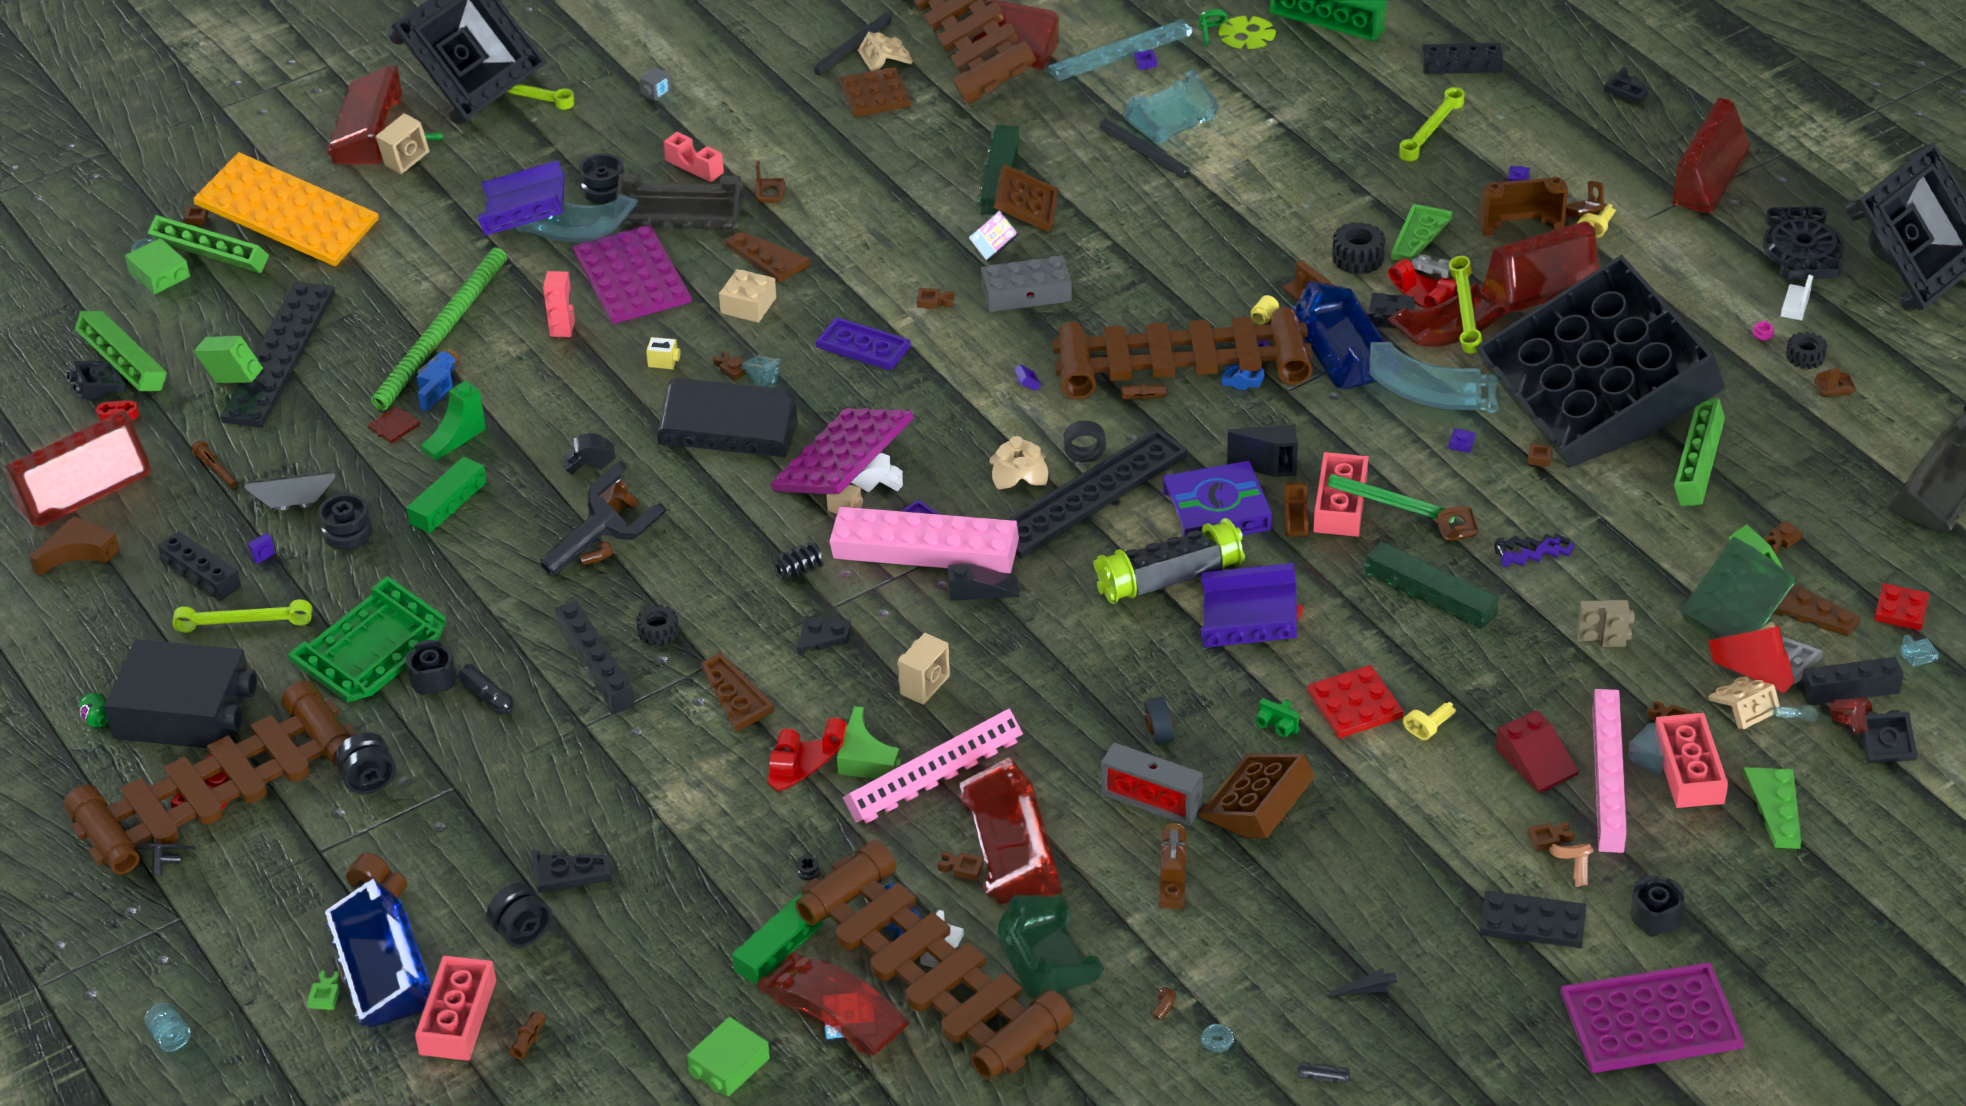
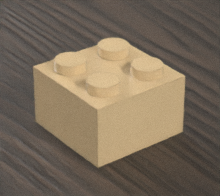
M405 113L376 135L385 166L401 175L430 152L421 122Z
M736 269L719 293L721 313L759 323L777 298L775 278Z
M924 633L918 640L913 642L911 648L905 654L899 657L897 665L899 668L898 682L901 695L924 705L950 677L949 646L947 642Z

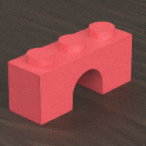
M679 132L674 133L664 141L665 159L667 162L709 182H712L724 173L721 152L706 146L697 153L693 148L692 139Z
M547 271L543 290L550 337H571L575 317L573 305H569L571 288L568 272Z

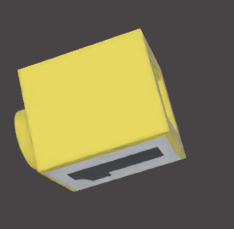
M651 337L646 350L648 367L673 369L676 361L680 359V348H677L676 339Z

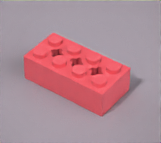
M1324 452L1314 512V532L1359 537L1364 497L1328 486V479L1331 474H1335L1366 484L1369 456Z
M1696 713L1656 717L1653 738L1676 808L1725 804L1728 782L1705 714Z
M452 956L442 957L415 1034L419 1055L470 1061L496 984L493 961Z

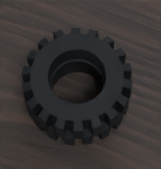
M1352 222L1342 225V227H1339L1334 232L1332 260L1338 268H1342L1343 271H1348L1352 274L1371 273L1372 270L1376 271L1382 266L1385 255V236L1383 231L1379 230L1377 226L1363 222Z

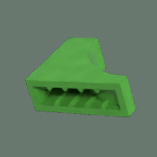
M854 706L843 746L837 756L838 774L877 779L902 766L903 759L900 758L899 748L885 745L873 738L864 726V707Z

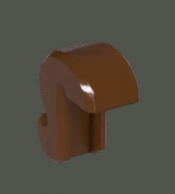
M1306 483L1285 484L1284 520L1285 535L1287 537H1306L1308 535V485Z
M365 852L360 854L346 870V878L351 887L361 879L387 902H395L407 888L405 877L400 872L393 873L388 864L381 857L373 853Z

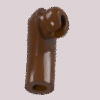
M602 542L599 545V550L581 554L583 565L596 563L610 557L613 553L611 544L609 542Z
M1167 987L1161 988L1158 992L1160 1002L1151 1013L1160 1021L1170 1011L1176 999V992L1173 989L1169 990Z

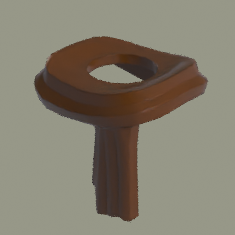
M756 161L757 181L755 184V198L761 203L781 201L784 198L786 189L784 179H761L760 161ZM767 187H775L778 189V192L774 195H767L763 190Z
M1840 367L1820 372L1814 379L1816 388L1823 397L1850 396L1855 392V386L1850 375L1840 372Z
M1457 506L1440 511L1436 517L1440 534L1446 541L1460 540L1478 534L1476 519L1470 507ZM1453 516H1459L1464 520L1465 524L1451 529L1449 519Z

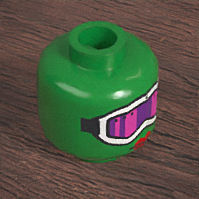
M88 693L79 702L78 713L89 727H103L109 723L104 708L107 698L101 693Z

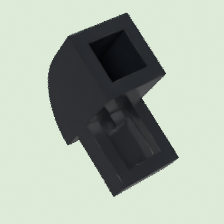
M585 433L573 438L574 448L567 451L563 456L565 469L570 474H574L587 462L601 470L616 458L613 443L595 433Z

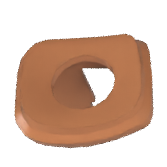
M1589 843L1575 846L1552 844L1549 847V852L1556 858H1574L1573 879H1575V887L1588 885V856L1593 852Z

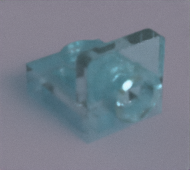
M1910 635L1904 636L1901 654L1912 667L1938 660L1939 653L1928 638L1914 641Z

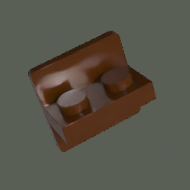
M1303 260L1296 263L1295 280L1283 286L1284 292L1308 310H1312L1341 294V290Z

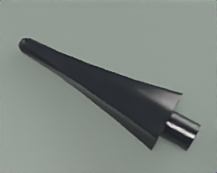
M1383 968L1351 984L1328 992L1327 996L1332 998L1360 993L1389 992L1388 984L1396 983L1397 977L1395 972L1385 974Z

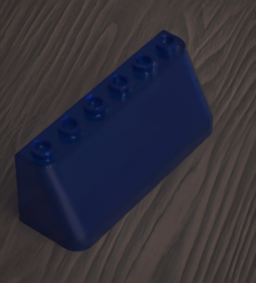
M1309 281L1293 311L1300 322H1306L1308 337H1305V339L1311 344L1312 350L1335 387L1350 389L1393 378L1398 373L1401 365L1351 288Z
M373 878L325 911L328 919L326 925L333 935L332 943L339 954L338 962L345 972L344 981L351 991L349 997L357 1010L355 1016L362 1026L366 1025L369 1028L422 1013L432 989L402 903L393 893Z

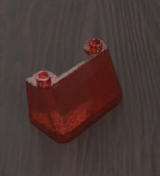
M989 0L985 6L997 3L1004 13V19L998 25L1000 27L1005 24H1012L1018 34V40L1012 45H1017L1025 40L1037 60L1029 66L1044 70L1059 45V19L1056 13L1036 7ZM985 31L973 37L972 44L987 35Z

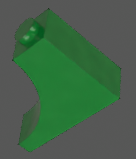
M465 380L449 390V404L442 423L435 433L421 444V451L437 461L486 430L481 395L478 388Z

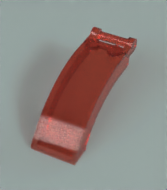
M1490 279L1485 280L1480 285L1477 283L1470 285L1476 330L1479 332L1490 326L1507 312H1513L1518 307V302L1514 298H1509L1495 287V283ZM1486 293L1492 294V295H1493L1495 298H1497L1500 302L1497 303L1495 300H1493V299H1492L1490 296H1488ZM1458 294L1439 305L1427 309L1407 310L1404 307L1388 318L1392 325L1419 346L1439 347L1460 342V335L1463 333Z
M792 951L787 956V960L769 976L762 977L757 982L758 988L765 994L773 995L779 1004L803 1010L821 1019L841 1033L861 1053L875 1056L909 1025L908 1020L899 1010L858 977L828 962L800 956L796 951Z

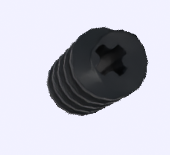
M807 542L804 546H797L796 549H790L788 553L783 552L780 556L775 555L772 558L774 571L780 580L783 579L782 576H785L790 581L791 573L796 578L799 577V569L803 574H807V566L814 571L816 570L815 563L820 568L824 567L822 553L815 542Z

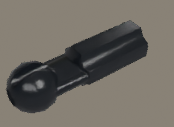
M466 664L459 671L458 678L460 682L481 700L486 701L496 714L506 715L511 712L514 706L511 695L502 692L494 685L491 679L473 664Z

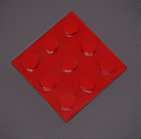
M1372 665L1307 685V693L1338 739L1403 718L1404 711Z

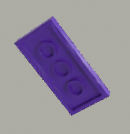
M838 317L831 322L816 341L817 348L890 371L911 346V340Z

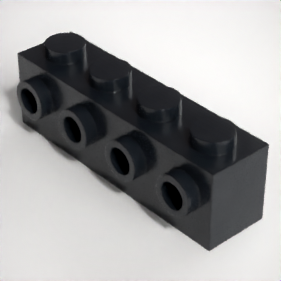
M1501 43L1422 44L1421 62L1423 74L1501 73L1503 63Z
M180 531L158 545L159 559L162 564L175 570L179 576H184L195 587H200L208 596H213L221 602L241 588L236 569Z
M1896 656L1809 668L1803 670L1800 691L1807 706L1900 693L1904 672Z

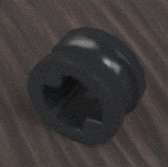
M808 855L801 857L797 861L798 876L803 880L817 878L820 872L818 859Z

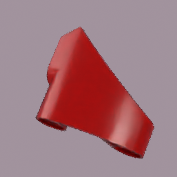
M1401 259L1388 270L1389 278L1404 295L1415 297L1414 303L1424 309L1436 312L1452 299L1459 300L1456 280L1443 277L1440 280L1417 274L1413 264L1408 259Z
M1779 626L1708 640L1712 662L1751 679L1763 680L1765 683L1774 684L1775 689L1782 693H1785L1793 684L1794 679L1787 651L1784 650Z
M830 718L826 722L823 738L808 742H800V734L794 729L787 728L781 730L776 748L771 751L767 784L779 792L800 782L822 767L843 746L847 723L840 718Z

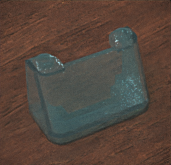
M1192 69L1185 73L1187 77L1185 80H1177L1172 87L1145 98L1137 94L1131 97L1122 115L1129 124L1152 142L1161 144L1169 137L1205 120L1206 122L1211 121L1216 117L1215 113L1220 106L1196 71Z

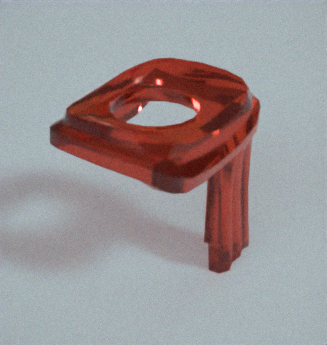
M1867 698L1836 699L1830 704L1831 717L1834 721L1851 724L1854 733L1867 731L1866 712L1873 711L1872 704ZM1852 710L1853 713H1847L1844 711Z

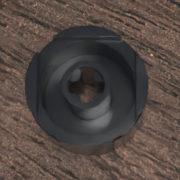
M426 640L414 645V650L411 652L408 651L406 654V664L409 679L418 694L424 695L442 690L446 691L454 686L456 667L453 651L449 645H442L441 641Z
M1656 875L1644 877L1637 882L1633 891L1630 909L1632 921L1640 929L1644 930L1647 935L1653 937L1668 933L1680 925L1684 905V891L1682 887L1673 879H1658L1659 876Z

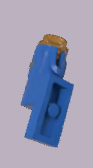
M449 348L439 352L429 363L418 370L417 382L420 390L418 398L422 410L428 412L453 387L451 373L460 361V357L455 350Z

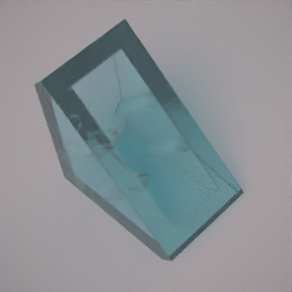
M758 355L741 365L757 386L765 387L778 380L781 362L777 358Z
M1649 723L1630 742L1628 759L1656 775H1661L1664 757L1655 723Z

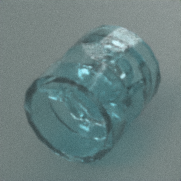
M161 1003L152 1007L144 1017L145 1027L163 1051L170 1052L181 1048L190 1037V1029L170 1003Z

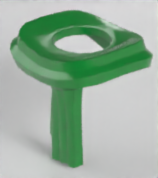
M1208 10L1201 14L1198 28L1203 29L1205 46H1208L1209 43L1207 27L1221 26L1227 23L1228 15L1224 10ZM1211 17H1219L1213 20H1206Z

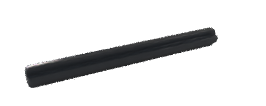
M883 13L815 64L813 67L814 73L822 75L859 47L868 32L876 34L891 23V14Z
M1107 118L1100 121V129L1182 178L1189 176L1190 168Z

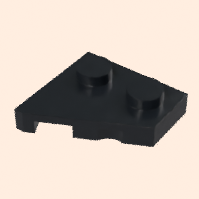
M1622 67L1604 85V92L1639 105L1649 95V88L1641 83L1636 76L1631 77L1626 67Z
M805 617L797 646L798 654H805V649L817 646L819 650L830 646L847 644L852 627L851 620Z

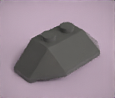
M336 470L246 481L245 489L270 508L276 507L277 510L290 509V505L298 504L299 508L313 506L312 503L319 499L334 480Z

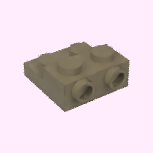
M1628 600L1580 601L1576 633L1577 641H1601L1602 647H1626L1627 640L1632 639V629L1629 624L1634 623V611L1629 609Z

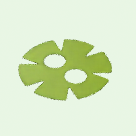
M1246 16L1231 18L1227 21L1233 26L1223 24L1218 31L1220 36L1230 35L1221 39L1224 43L1239 49L1245 43L1248 49L1263 47L1267 44L1261 39L1272 41L1276 35L1275 29H1266L1273 26L1270 22L1255 16L1249 22ZM1250 24H1255L1260 29L1256 32H1250L1246 27ZM1237 33H1245L1248 38L1239 41L1234 36Z

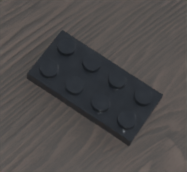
M1485 891L1480 935L1582 948L1586 904Z

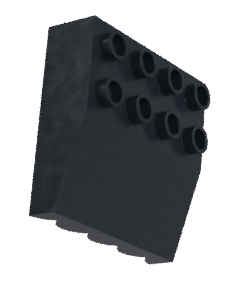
M1623 255L1618 256L1476 347L1484 366L1569 467L1651 436L1725 389L1715 356Z

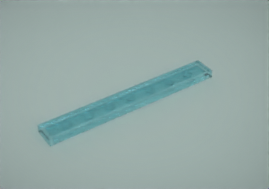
M1181 19L1048 66V71L1057 81L1129 57L1134 55V52L1146 51L1192 34V28Z

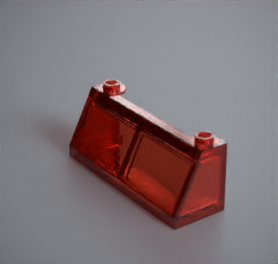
M1009 757L959 783L962 791L960 799L965 807L969 806L972 810L989 876L985 877L986 883L983 884V887L988 897H993L999 904L1052 896L1063 891L1033 784L1012 758Z

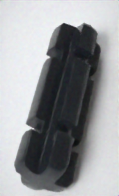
M1300 1062L1298 1067V1076L1301 1078L1313 1076L1312 1079L1334 1082L1335 1079L1338 1080L1337 1083L1344 1084L1349 1082V1068L1339 1067V1069H1335V1066L1314 1063V1066H1311V1063Z

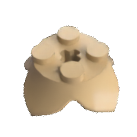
M1014 436L1010 441L999 447L989 460V463L994 465L992 480L997 490L1011 488L1020 479H1024L1031 485H1046L1048 468L1044 461L1045 455L1041 452L1039 446L1023 440L1019 436Z

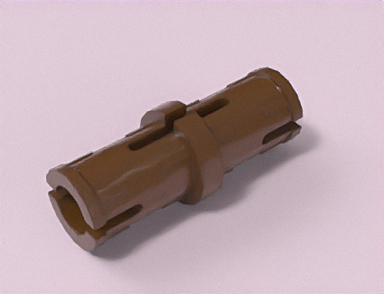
M1141 383L1138 386H1121L1122 400L1141 399V401H1146L1147 398L1166 397L1165 384L1146 385Z
M532 1012L525 1026L520 1027L517 1033L518 1037L509 1050L510 1055L515 1059H524L531 1044L537 1041L538 1033L546 1022V1017L541 1012Z

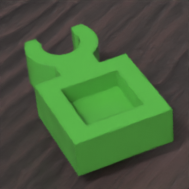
M321 971L319 974L320 983H313L307 1001L308 1008L334 1010L340 992L338 985L340 982L339 973L335 971L333 977L326 978L325 971Z

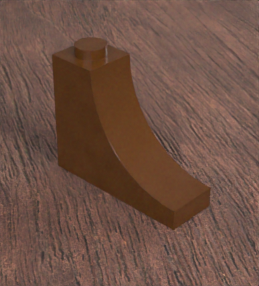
M73 516L29 558L34 573L41 576L51 568L70 561L95 560L106 563L120 548L116 533Z

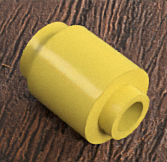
M1263 296L1252 308L1251 319L1257 325L1267 324L1271 320L1273 312L1279 309V303L1272 296Z

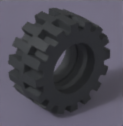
M1805 331V333L1798 332L1797 335L1793 334L1788 340L1786 358L1789 359V363H1794L1795 367L1801 366V369H1805V367H1808V369H1812V367L1818 368L1825 361L1827 352L1826 340L1822 339L1820 335L1816 336L1814 332L1809 334V331Z
M659 604L656 607L651 605V608L645 607L644 611L639 612V616L636 618L637 631L643 643L646 644L648 642L650 646H653V644L660 646L661 643L667 645L668 641L672 642L674 637L678 636V616L674 609H670V606L663 607V604ZM655 624H664V625L658 626V627L652 626V625H655Z

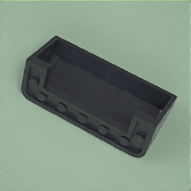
M673 378L669 381L666 388L657 433L658 444L786 458L798 424L796 397L787 389Z

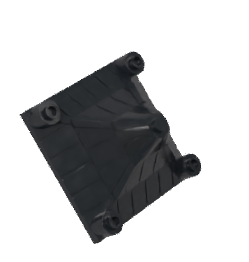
M427 0L391 25L388 31V37L394 44L401 45L405 43L409 47L415 58L418 59L434 83L450 101L453 107L449 111V117L452 122L458 125L464 124L472 116L547 63L500 0Z
M1935 142L1927 145L1922 150L1910 154L1905 164L1863 196L1847 203L1846 212L1852 220L1857 221L1866 217L1867 221L1871 224L1873 229L1869 236L1871 251L1884 262L1894 266L1898 270L1904 284L1907 285L1908 290L1900 295V304L1906 311L1925 309L1966 276V195Z

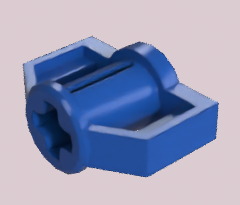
M1238 364L1228 366L1221 378L1222 385L1233 386L1242 390H1247L1248 387H1259L1265 376L1264 369L1261 368L1260 371L1243 370L1241 372Z

